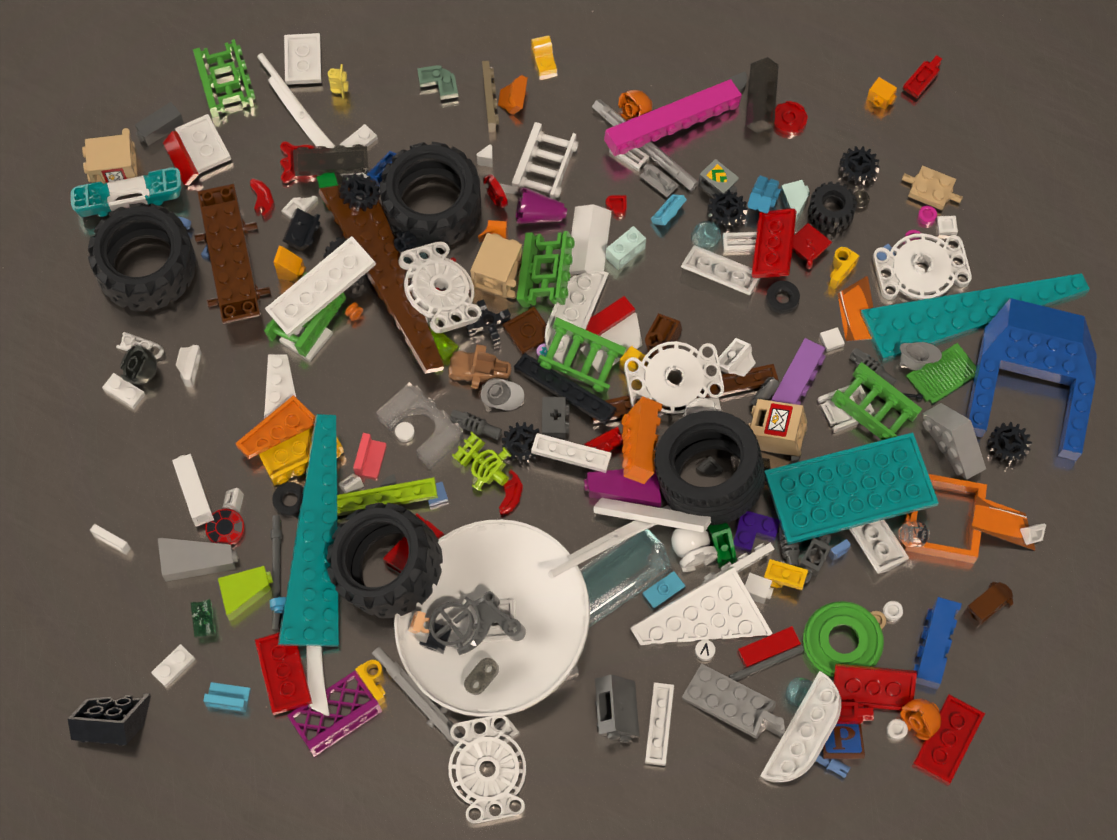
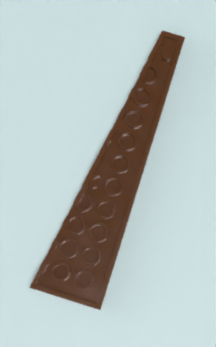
M341 185L320 188L318 193L328 210H331L334 215L336 224L340 225L345 239L347 240L352 236L375 261L376 265L366 275L381 300H384L387 305L389 314L393 315L397 322L396 326L403 332L406 338L405 341L412 349V353L425 374L442 371L444 365L426 318L411 305L405 294L404 280L407 270L399 266L398 260L401 254L394 246V236L380 200L378 199L377 205H373V209L367 207L366 211H363L362 208L356 211L354 206L351 209L349 208V203L343 204L344 199L340 198L341 193L339 192ZM408 278V286H409L410 283H411L410 278Z

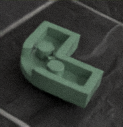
M440 65L417 68L420 87L438 85L441 100L458 97L456 79L453 73L443 69Z

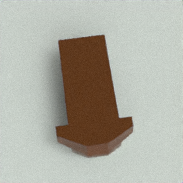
M658 313L645 337L648 352L659 344L677 341L682 332L681 322ZM667 345L662 347V349L673 348L674 345ZM658 349L652 352L649 357L653 358L658 353Z
M1001 582L990 583V588L967 606L964 614L977 628L1004 605H1007L1009 608L1013 605V593L1006 584Z

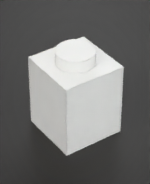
M749 573L745 587L753 601L764 604L766 598H771L774 588H771L772 580Z

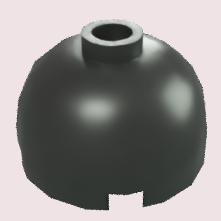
M136 345L134 346L136 348L133 350L129 349L126 352L120 369H123L121 377L124 381L141 385L149 382L155 376L157 360L150 350Z

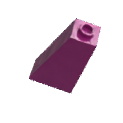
M624 469L608 470L606 473L600 471L587 472V479H584V490L588 491L590 498H606L661 508L660 487L656 469L645 484L624 477Z

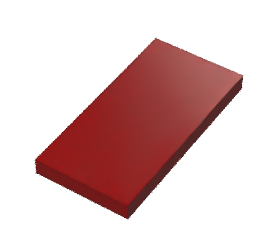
M795 208L771 210L768 213L759 212L752 268L753 278L789 276L797 214Z
M280 632L255 639L273 715L313 704L299 647L278 645Z
M835 664L833 683L840 693L841 702H858V704L867 708L902 711L903 709L901 708L914 700L917 671Z
M948 694L939 712L941 716L940 728L929 740L924 741L913 766L950 785L985 713Z

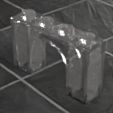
M409 382L376 412L377 419L390 432L411 415L421 414L432 419L436 425L434 433L416 450L417 458L431 470L464 440L463 429L459 424H453L445 411L437 409L435 402L431 398L427 399L417 385L413 386Z

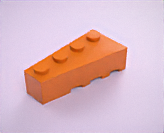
M644 396L623 416L621 422L623 425L622 467L624 468V477L645 484L655 471L654 458L656 450L654 448L659 437L655 433L661 418L657 417L658 411L662 410L661 403Z

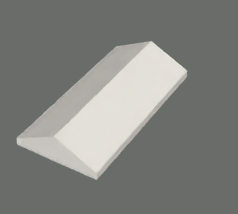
M594 204L575 207L571 233L575 246L572 248L573 262L570 265V274L580 275L590 270L604 271L611 210Z
M696 245L692 247L681 265L684 269L748 295L754 292L760 279L752 277V268Z
M885 520L849 529L878 574L890 571L909 559Z

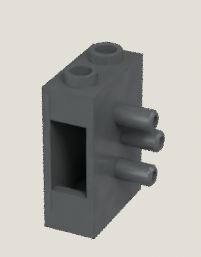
M612 674L595 678V705L597 706L599 735L606 736L609 740L618 739L621 743L631 742L632 738L640 737L635 681Z

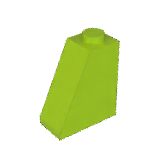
M265 566L218 578L229 621L235 619L271 590L270 583H273L270 571H266Z

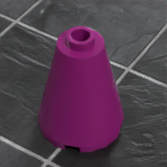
M521 188L520 193L523 195L522 198H518L516 223L561 222L562 218H566L567 208L564 207V203L531 189Z

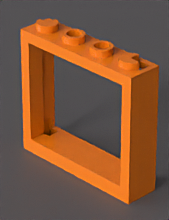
M928 474L932 486L975 493L973 516L977 496L986 498L987 484ZM918 511L906 514L904 525L908 527L907 532L903 533L902 543L905 544L904 551L969 563L976 562L979 554L981 531L973 529L972 524L968 550L928 542L924 544L921 541L914 540V527L916 528Z

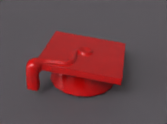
M807 223L794 235L792 249L795 250L798 257L807 260L806 268L811 269L813 260L828 248L832 241L811 224Z

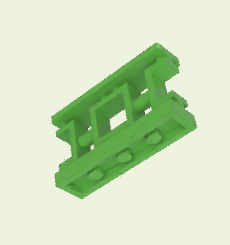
M235 39L231 40V44L225 43L226 51L209 55L207 48H204V51H201L200 48L193 49L212 118L218 117V112L222 111V113H225V104L241 100L243 108L247 107L246 105L250 104V107L254 106L252 100L256 98L253 89L248 87V85H251L249 74L245 75L244 73L247 67L245 60L240 59V56L243 54L240 45H236ZM231 51L235 52V56L239 66L237 68H235L234 61L229 63L224 62V60L232 59ZM207 58L208 65L216 62L218 64L217 66L209 68L211 72L210 75H207V71L203 59ZM233 71L235 80L217 84L215 75ZM243 80L247 97L243 96L242 91L233 93L234 89L241 88L239 82ZM214 87L217 94L226 92V95L218 97L219 104L217 105L211 89Z
M564 231L563 234L558 232L557 241L544 242L541 234L535 236L533 232L525 233L517 301L523 308L530 307V304L536 305L537 297L550 296L549 300L553 304L559 302L561 305H565L566 298H568L567 286L571 278L569 270L573 262L572 248L575 246L574 238L568 231ZM538 249L539 251L546 250L545 255H537ZM561 249V255L553 254V250ZM554 263L553 274L540 275L541 264ZM533 282L535 284L541 283V288L533 289ZM549 283H557L556 289L554 287L548 288Z

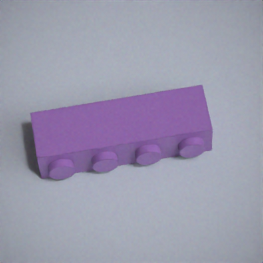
M805 338L771 401L801 405L799 401L801 396H806L810 388L808 386L809 381H814L818 373L816 370L817 366H822L826 355H824L825 347Z

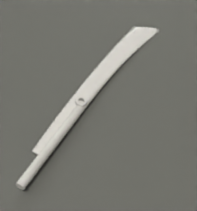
M260 53L257 58L271 75L268 82L315 146L323 154L330 157V164L342 177L343 175H353L354 173L361 175L362 173L364 178H367L368 176L357 168L323 133L265 55Z
M668 505L663 507V509L672 510ZM632 521L567 556L566 558L569 561L548 571V576L552 579L657 524Z
M306 646L307 683L313 702L309 706L313 710L329 716L323 675L322 646Z

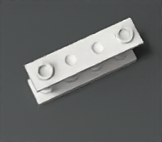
M535 122L514 175L512 186L520 188L526 186L550 193V198L554 200L556 197L559 198L562 189L560 185L572 153L576 152L579 142L576 141V134H572L570 141L544 134L542 124ZM545 141L566 147L567 150L564 156L538 149V142ZM539 156L559 162L561 166L559 171L533 164L531 162L532 158ZM532 171L556 178L553 187L528 180L526 177L527 172L530 173Z

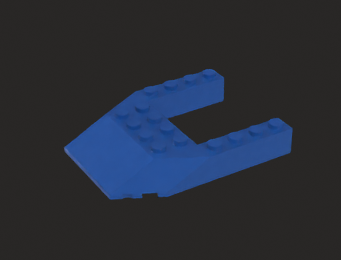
M1012 298L1009 299L985 327L966 416V418L971 420L976 436L983 437L987 431L999 369L1070 386V392L1057 456L1077 461L1083 452L1096 379L1097 354L1085 316Z

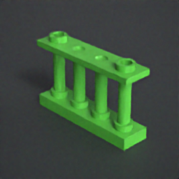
M344 292L341 293L316 314L311 321L304 324L302 327L306 329L301 336L292 334L288 337L274 319L266 325L264 332L272 342L277 335L294 342L298 353L306 357L345 301L346 296Z
M556 317L552 327L555 329L556 334L546 357L540 355L537 362L545 369L550 370L552 368L593 386L592 389L597 392H607L610 385L605 383L614 360L624 355L626 347ZM569 335L573 337V342L564 363L561 364L554 361L553 357L562 337ZM584 342L589 344L591 349L581 372L570 368L580 343ZM603 350L607 352L608 357L597 380L588 376V372L597 352Z
M862 362L852 375L856 378L844 393L837 390L831 399L836 407L848 413L880 438L881 441L897 437L895 433L907 419L913 422L922 411L921 407ZM861 384H864L871 391L858 405L850 399V396ZM876 396H879L886 403L873 417L865 409ZM893 407L901 415L888 429L880 421Z

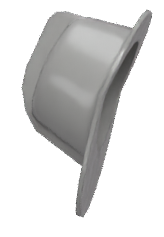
M916 342L900 345V366L917 371L928 363L938 362L942 357L941 351L930 343Z
M492 378L482 385L481 399L487 406L511 411L517 409L524 401V391L515 382Z

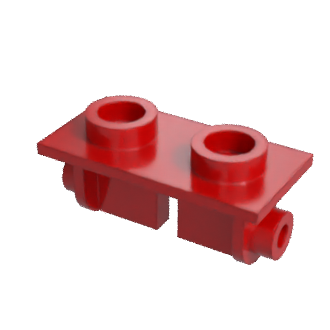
M617 426L584 443V445L609 452L623 445L622 434Z

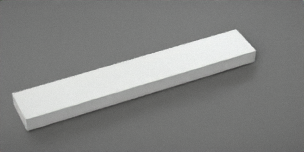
M601 498L594 506V513L697 532H704L711 523V517L697 516L680 511Z

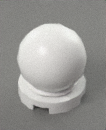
M680 528L674 530L671 537L672 549L678 557L682 558L679 564L683 572L695 571V566L702 563L707 566L718 557L716 548L709 546L710 538L706 530L704 532Z

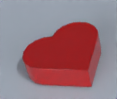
M626 195L608 196L605 201L606 208L613 211V214L617 217L624 216L627 210Z

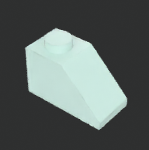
M803 180L781 185L780 196L785 209L795 208L797 211L796 222L807 204L808 196H810L809 188L807 185H804Z

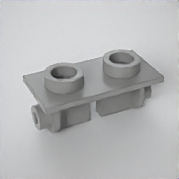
M647 163L643 168L645 171L640 175L643 180L667 198L679 186L653 164Z

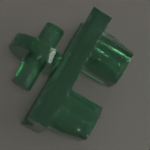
M211 600L191 602L194 637L201 638L215 635Z

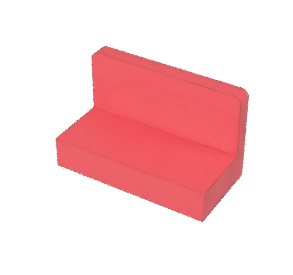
M363 433L353 467L354 473L359 476L377 479L386 450V443L372 440L371 434Z

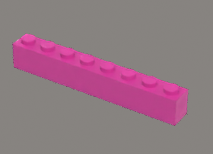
M731 79L606 129L604 141L614 156L626 154L629 150L640 148L646 143L655 142L661 137L672 135L678 130L687 129L695 123L704 122L712 116H719L729 109L737 108L742 94Z

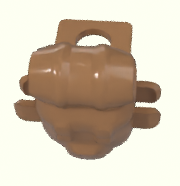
M477 344L474 353H466L464 351L453 352L450 358L448 374L449 378L453 380L472 381L471 387L478 389L480 382L486 383L492 378H509L511 364L507 361H500L495 355L486 353V346Z

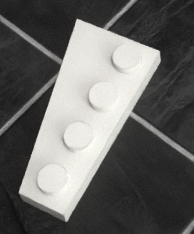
M268 354L264 419L293 395L296 397L287 355Z

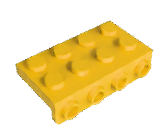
M314 427L258 454L274 486L286 483L289 478L301 476L306 472ZM337 438L338 458L341 456L342 453H344L343 446Z

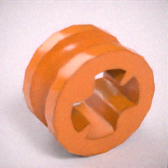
M356 302L352 303L345 311V315L347 317L350 316L351 321H355L363 313V308L358 307L359 305Z

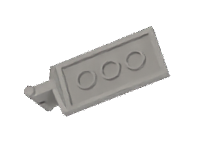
M704 664L700 665L682 696V700L756 739L765 729L778 735L780 738L785 733L784 719L773 715L776 706L774 700Z

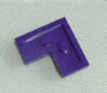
M747 511L740 517L733 541L734 547L751 553L756 535L775 540L780 523L779 519Z

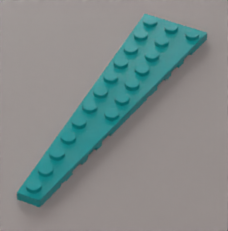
M1080 273L861 310V315L882 361L900 356V345L903 343L926 342L933 345L986 327L1010 298L1046 307L1087 293L1090 288L1083 274Z
M317 414L315 416L311 440L312 445L310 447L309 463L293 549V560L291 562V572L278 645L337 647L339 645L338 592L335 589L336 586L331 583L327 568L331 566L327 562L328 547L334 543L335 540L332 539V536L337 530L336 415Z

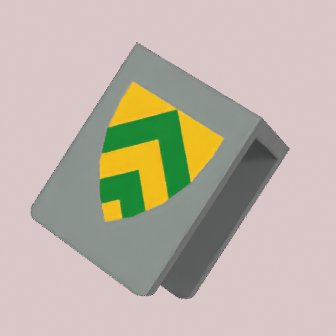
M715 159L700 173L698 186L712 198L715 193L718 195L720 193L726 194L728 190H730L731 194H734L737 191V187L734 184L739 180V177Z

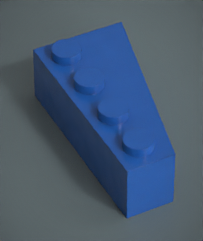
M938 597L932 609L928 608L925 620H929L928 625L923 628L921 638L924 639L923 646L919 645L917 657H920L919 663L915 664L913 671H917V684L935 689L939 688L947 662V657L945 656L948 654L952 643L950 635H953L957 620L954 618L958 611H960L962 603Z

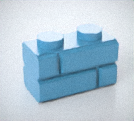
M760 175L750 194L748 208L758 209L763 213H768L770 208H774L781 189L778 188L779 181L774 179L768 180L767 177Z

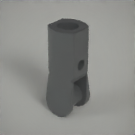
M773 377L767 378L750 403L756 406L757 399L769 400L779 387V382Z

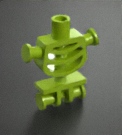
M471 431L469 438L463 440L466 444L463 447L459 445L457 447L459 450L452 454V456L465 467L474 459L471 472L478 479L474 485L472 484V487L482 492L483 484L487 483L490 485L493 480L503 486L509 479L502 472L506 466L503 460L512 455L505 447L502 448L503 451L499 454L489 449L479 454L478 452L486 443ZM468 447L471 448L469 452L466 451Z

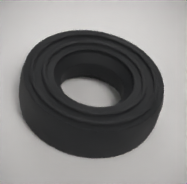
M777 281L767 290L766 301L772 311L779 314H788L797 308L800 301V293L793 283ZM781 291L787 292L790 295V300L787 303H780L776 299V294Z
M286 482L278 486L272 497L275 510L285 517L298 516L304 488L294 482ZM288 493H293L298 497L296 504L293 506H286L283 503V497Z

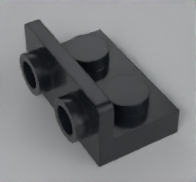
M299 208L295 209L282 241L300 251L310 247L314 241L313 233L320 226V215L312 216Z

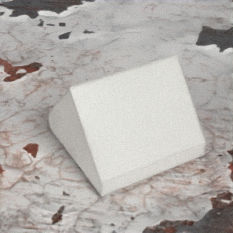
M491 144L476 154L478 165L493 168Z
M354 473L338 484L344 493L356 492L364 487L361 478Z
M239 488L226 491L222 508L240 512L244 496L243 492Z
M1036 524L1021 528L1020 531L1025 544L1043 541L1046 524Z

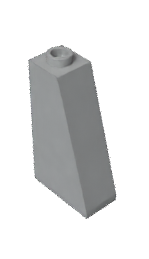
M158 538L161 571L165 581L236 569L235 563L238 562L237 551H233L232 546L229 544Z

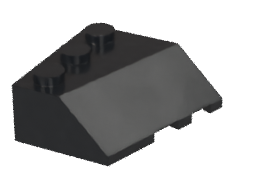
M150 693L143 694L142 698H132V695H124V698L113 700L112 697L86 699L68 717L71 740L98 742L99 744L110 743L119 746L127 745L145 725L151 698Z

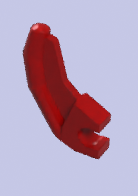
M253 178L250 180V187L257 195L254 210L256 213L260 210H265L261 213L262 218L265 219L273 209L274 200L270 189L262 181Z
M512 470L509 471L512 479L503 485L506 496L499 506V513L502 516L514 510L520 502L523 489L521 480Z

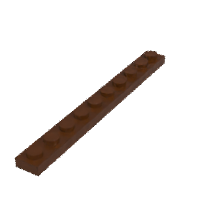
M774 364L751 368L745 377L737 374H723L724 392L721 396L760 388L769 377H773L779 382ZM713 384L710 386V392L713 395H718L720 387ZM629 395L604 400L617 408V412L611 420L623 418L632 409ZM592 417L593 424L600 423V421Z

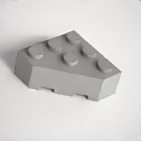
M942 403L922 413L924 419L923 426L937 443L939 450L945 455L957 475L969 479L986 469L970 419Z

